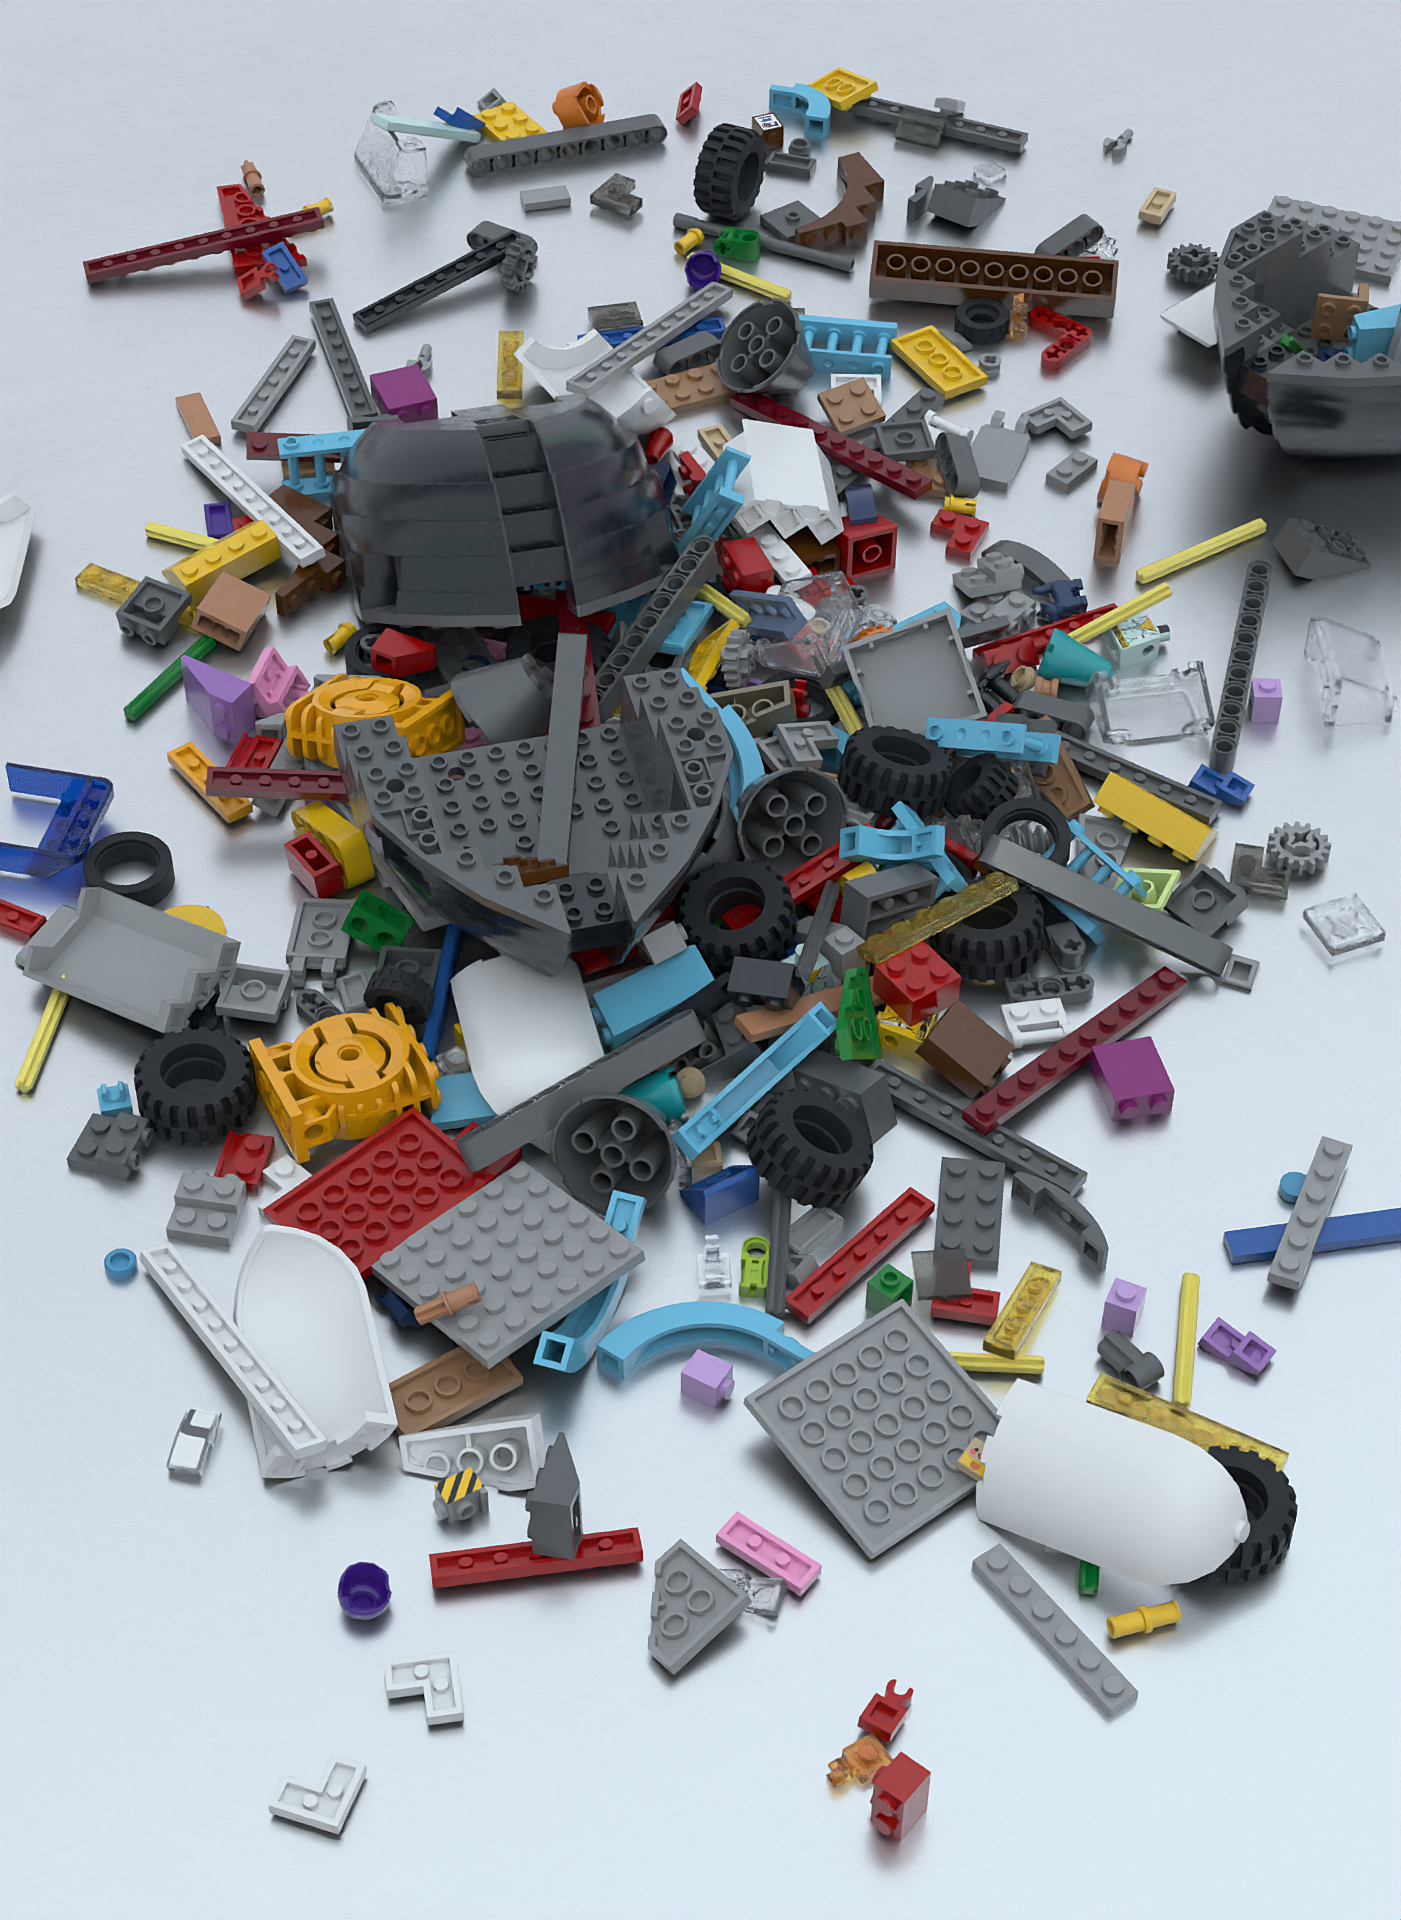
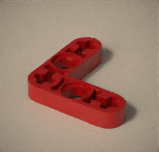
M1035 307L1030 311V326L1057 339L1041 353L1040 366L1044 370L1054 372L1062 369L1091 345L1092 330L1087 326L1045 307Z

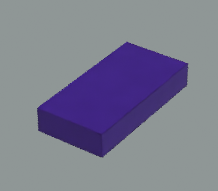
M230 502L204 504L208 537L221 539L234 532Z

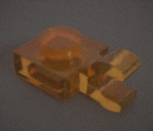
M1014 293L1009 337H1013L1015 330L1022 331V338L1027 337L1028 326L1022 320V318L1027 319L1028 304L1023 303L1024 293Z
M871 1733L843 1748L842 1756L828 1764L831 1772L826 1775V1778L834 1788L843 1785L855 1776L861 1784H864L873 1779V1776L882 1765L887 1767L893 1759L876 1736Z

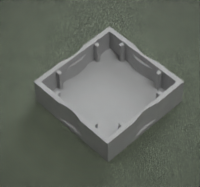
M950 608L911 621L897 630L877 633L841 646L854 685L859 693L869 728L875 725H880L881 727L893 726L896 729L902 730L903 728L910 730L912 733H919L925 736L928 717L974 721L989 720Z

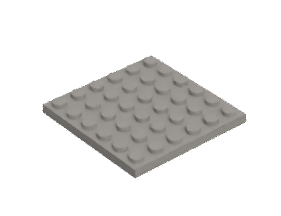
M521 1161L409 1236L392 1251L382 1254L380 1260L371 1265L374 1276L413 1308L441 1297L442 1291L448 1293L474 1281L480 1292L482 1302L455 1312V1316L451 1317L450 1314H447L430 1322L486 1368L490 1369L542 1333L543 1330L552 1326L645 1261V1255L640 1247L527 1163Z
M903 1298L745 1397L743 1402L753 1417L870 1560L976 1490L977 1481L956 1468V1462L974 1437H977L984 1443L987 1435L994 1437L1001 1419L996 1414L998 1409Z

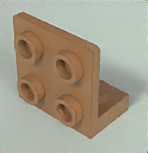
M1359 283L1358 292L1353 293L1352 297L1319 293L1317 295L1310 337L1349 342L1348 327L1352 325L1353 315L1367 312L1369 284Z

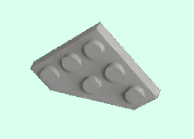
M681 1538L655 1561L654 1575L656 1583L655 1592H652L650 1612L652 1628L651 1635H648L647 1646L651 1656L673 1675L752 1603L745 1591Z

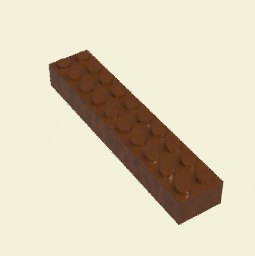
M874 240L869 280V298L961 305L963 301L981 297L997 300L999 303H1003L1009 310L1031 311L1035 307H1045L1059 314L1113 318L1119 261Z

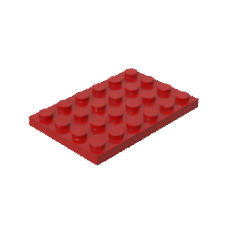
M411 1107L263 1209L264 1218L273 1225L297 1228L319 1235L341 1249L358 1268L364 1280L372 1274L371 1265L380 1260L382 1254L392 1251L409 1236L496 1179V1177L485 1168L469 1172L455 1142L417 1109Z

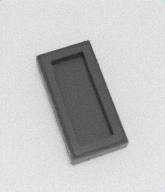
M772 151L765 163V170L810 178L816 168L817 159Z

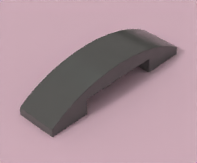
M999 540L982 551L981 554L982 557H986L987 553L999 552L1005 557L1012 556L1015 564H1022L1024 575L1041 586L1059 579L1070 580L1049 558L1019 542ZM1049 594L1043 595L1046 598L1050 599Z
M1022 1172L1013 1174L1011 1196L1032 1214L1041 1208L1047 1211L1080 1239L1078 1253L1100 1272L1106 1269L1109 1247L1102 1229L1090 1212L1070 1194L1046 1180Z

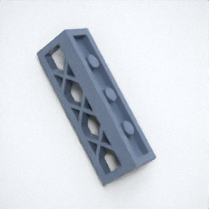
M733 590L729 594L732 601L752 617V622L746 628L739 627L738 630H747V633L762 637L790 640L808 623L793 599L789 596Z

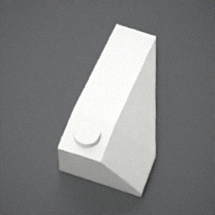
M540 1412L506 1416L398 1436L404 1471L439 1478H449L471 1467L483 1485L497 1487V1489L504 1491H516L535 1488L537 1471L539 1468H544L545 1442Z

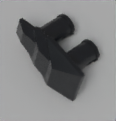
M1009 660L988 666L985 673L976 682L988 715L1001 705L988 692L993 691L1003 701L1012 705L1020 691H1017L1004 679L1003 674L1011 662Z

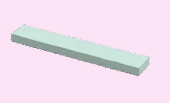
M373 113L370 120L380 128L392 132L474 143L479 142L482 136L472 129L458 128L442 122Z

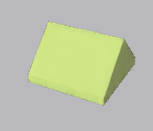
M1125 867V872L1132 869L1144 881L1141 887L1148 893L1143 898L1132 889L1126 897L1162 913L1181 875L1180 870ZM1119 877L1113 890H1115L1124 880Z

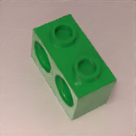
M363 889L340 930L380 953L382 945L401 947L415 919Z

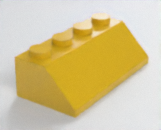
M264 520L252 521L162 570V574L173 587L191 593L193 600L189 605L191 607L203 600L222 571L241 580L281 558L278 536Z
M1111 771L1093 800L1094 803L1099 805L1097 811L1113 819L1114 815L1124 820L1122 825L1135 833H1138L1139 829L1149 834L1147 840L1160 848L1164 844L1174 849L1172 855L1186 863L1189 858L1197 861L1219 833L1130 780Z

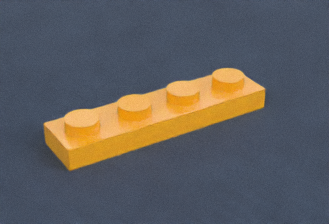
M188 742L167 753L168 762L228 824L253 812V805L247 798L206 796L208 766H216L192 742Z

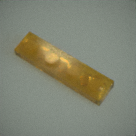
M499 331L497 399H522L523 364L515 357L514 353L524 344V331Z
M1031 1261L983 1340V1351L1015 1360L1060 1284L1061 1270Z

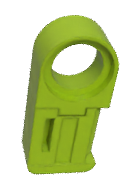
M749 1237L742 1244V1275L738 1291L742 1297L766 1298L770 1242L763 1237ZM753 1248H759L765 1254L761 1257H753L748 1254V1251Z

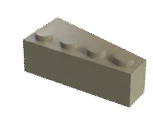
M789 680L709 694L722 709L728 704L732 707L749 730L753 739L776 730L777 724L797 722L795 697Z

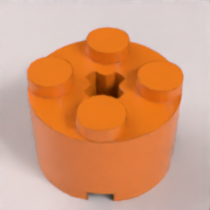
M586 81L559 90L556 95V101L552 103L553 113L558 116L563 130L603 123L605 119V113L601 114V107L604 106L603 98L597 87L593 84H587Z
M1113 452L1106 468L1105 477L1102 479L1097 501L1103 503L1110 479L1136 483L1134 496L1139 497L1143 486L1140 477H1145L1149 463Z

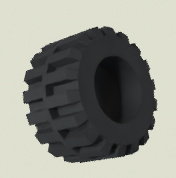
M993 753L978 754L962 764L953 773L943 807L967 830H980L989 814L996 807L1014 799L1017 795V788L1019 787L1018 778Z

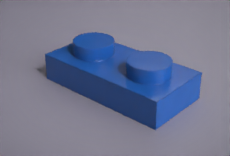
M283 241L261 252L265 263L272 261L277 266L275 272L280 276L277 281L286 295L308 284V279Z

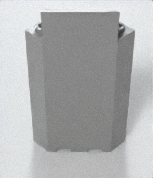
M82 887L77 900V909L68 905H61L16 955L15 963L24 967L23 976L162 1033H170L172 1031L175 1033L182 1032V1028H187L190 1024L187 1019L196 1008L203 1009L216 993L213 988L221 978L228 979L234 972L241 942L104 888Z

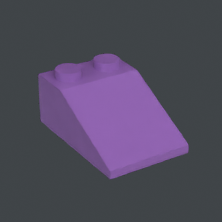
M183 655L180 659L187 702L213 735L238 745L244 733L249 734L255 728L256 713L252 684Z

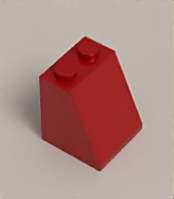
M877 514L878 522L851 525L849 515L842 517L844 531L832 538L840 550V572L842 575L855 579L894 569L898 532L896 523Z

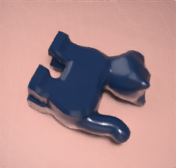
M1080 578L1073 580L1059 579L1044 584L1041 587H1033V595L1043 596L1049 594L1052 601L1040 603L1041 608L1036 616L1049 623L1059 621L1061 616L1068 617L1073 614L1087 612L1088 601L1086 595L1080 596L1079 591L1084 588L1082 580Z

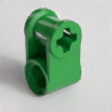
M725 227L720 232V238H717L713 243V250L722 258L755 262L761 256L760 234L754 230Z

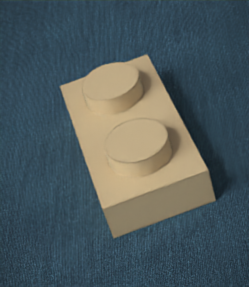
M1154 187L1139 210L1138 219L1150 224L1161 225L1176 201L1177 192Z
M722 424L698 430L699 441L716 462L723 452L722 445L732 438Z

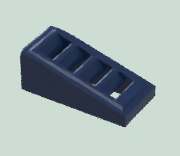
M669 461L653 464L652 466L657 470L666 502L669 505L678 482Z

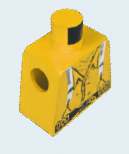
M888 1005L884 1012L875 1010L881 1048L923 1064L924 1059L915 1053V1050L937 1023L939 1012L910 1027Z

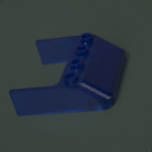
M7 762L5 767L11 792L61 800L38 848L0 842V871L46 878L81 862L114 798L113 783L104 777Z

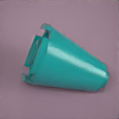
M1054 628L1037 676L1050 681L1053 678L1059 679V684L1103 690L1104 685H1111L1115 670L1111 669V662L1063 631Z
M673 1064L666 1065L615 1093L639 1097L651 1102L666 1115L667 1127L683 1126L689 1121V1116L682 1118V1114L685 1113L684 1109L687 1108L677 1075L670 1076L669 1073L674 1071Z

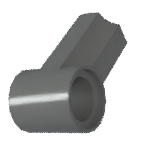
M1110 1331L1098 1344L1097 1352L1119 1372L1123 1385L1132 1394H1139L1165 1375L1163 1365L1156 1355L1151 1352L1143 1354L1120 1331Z

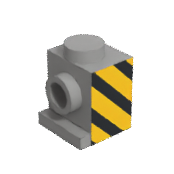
M471 1467L434 1485L435 1500L432 1501L433 1508L439 1519H446L449 1525L458 1520H465L471 1517L478 1510L482 1514L489 1512L488 1491Z

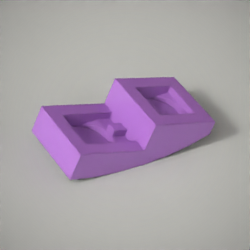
M1219 1316L1198 1342L1199 1346L1217 1358L1255 1375H1259L1277 1351L1251 1331L1244 1336Z

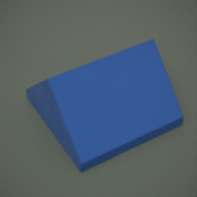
M731 1165L679 1190V1193L703 1225L707 1226L759 1201L760 1176L756 1172V1165Z

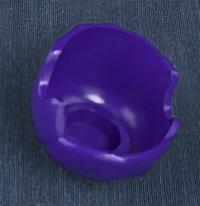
M697 251L690 255L685 266L687 283L696 290H701L712 281L717 283L721 276V264L718 257L710 251Z
M360 1561L348 1566L341 1575L338 1584L337 1597L342 1610L348 1616L360 1620H370L382 1615L390 1603L392 1594L389 1586V1575L375 1563Z

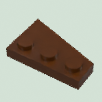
M520 855L503 857L502 863L493 864H500L501 866L517 865L523 886L570 876L568 864L556 863L554 858L538 860V857H526L521 859Z

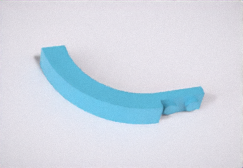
M681 668L687 688H699L706 709L718 708L734 755L728 775L730 784L729 805L738 823L737 799L752 781L765 774L760 753L749 730L732 707L728 704L722 709L684 668Z
M821 1001L672 1135V1139L677 1144L679 1150L685 1153L691 1161L836 1030L838 1020Z
M613 1190L604 1221L635 1243L647 1200L644 1197ZM629 1272L570 1312L566 1320L555 1331L547 1332L543 1330L533 1363L567 1373H574L580 1370L596 1351L597 1343L603 1339L620 1301Z
M696 1301L652 1309L622 1323L597 1343V1365L624 1381L637 1367L654 1356L688 1345L721 1344L746 1349L772 1361L785 1370L791 1369L816 1352L802 1346L793 1337L785 1336L784 1321L770 1314L738 1304Z

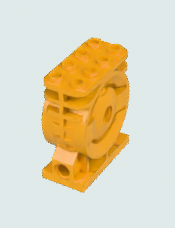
M340 673L294 701L286 709L284 714L287 728L286 747L293 757L299 758L304 755L308 760L319 759L322 763L339 769L334 751L333 725L392 715L398 737H406L412 758L452 752L465 743L464 715L459 709L451 689L438 698H423L420 689L406 681L382 677L362 678L360 676H352L349 678L348 675Z
M393 1002L385 1003L386 1018L381 1017L374 1007L368 1009L367 1013H347L325 1018L305 1029L294 1043L285 1041L265 1047L260 1037L248 1041L250 1057L254 1063L257 1091L297 1164L310 1160L308 1148L332 1141L333 1138L343 1140L368 1138L411 1107H414L421 1113L420 1101H424L430 1112L439 1109L438 1103L442 1102V1096L436 1085V1080L440 1078L438 1068L434 1061L429 1062L424 1044L416 1041L413 1026L405 1023V1017L400 1006H395Z

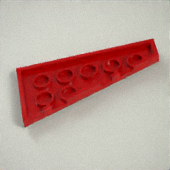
M241 184L217 186L225 228L270 218L264 215L260 205L256 206L253 202V197ZM285 237L271 240L267 243L249 245L242 249L230 250L235 275L244 274L255 267L261 270L266 264L261 252L282 241L299 267L307 266V258L303 254H299L294 243H289Z

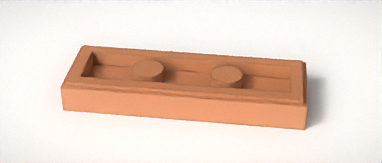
M197 392L175 397L178 410L192 439L203 434L211 443H221V435L201 393Z

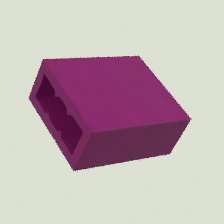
M418 364L370 375L371 396L381 414L398 415L399 419L404 423L438 419L437 397Z
M1151 1036L1092 1046L1089 1068L1112 1121L1128 1120L1135 1117L1172 1111L1175 1089Z

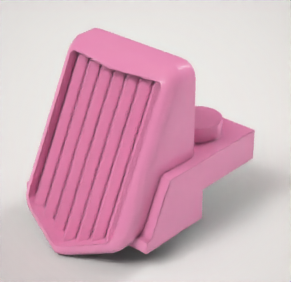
M274 646L264 648L247 682L252 684L256 717L261 718L285 712L294 701L309 693L308 690L311 686L297 665L288 667Z

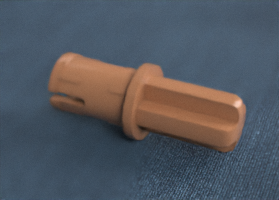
M245 160L244 164L241 165L244 175L243 181L249 187L251 195L259 197L265 191L264 185L261 182L262 176L256 170L253 162Z
M473 1281L448 1293L442 1291L441 1297L416 1306L414 1314L418 1323L423 1325L447 1314H450L451 1317L455 1316V1312L482 1302V1298L477 1285Z

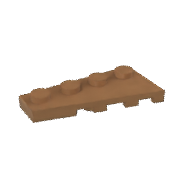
M1046 714L1039 720H1051V718ZM1061 739L1057 764L1048 765L1046 778H1029L1071 821L1078 818L1079 813L1084 814L1094 808L1095 804Z

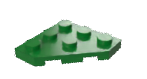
M867 968L845 970L836 1027L837 1038H835V1050L837 1055L841 1056V1061H875L877 1058L883 1059Z

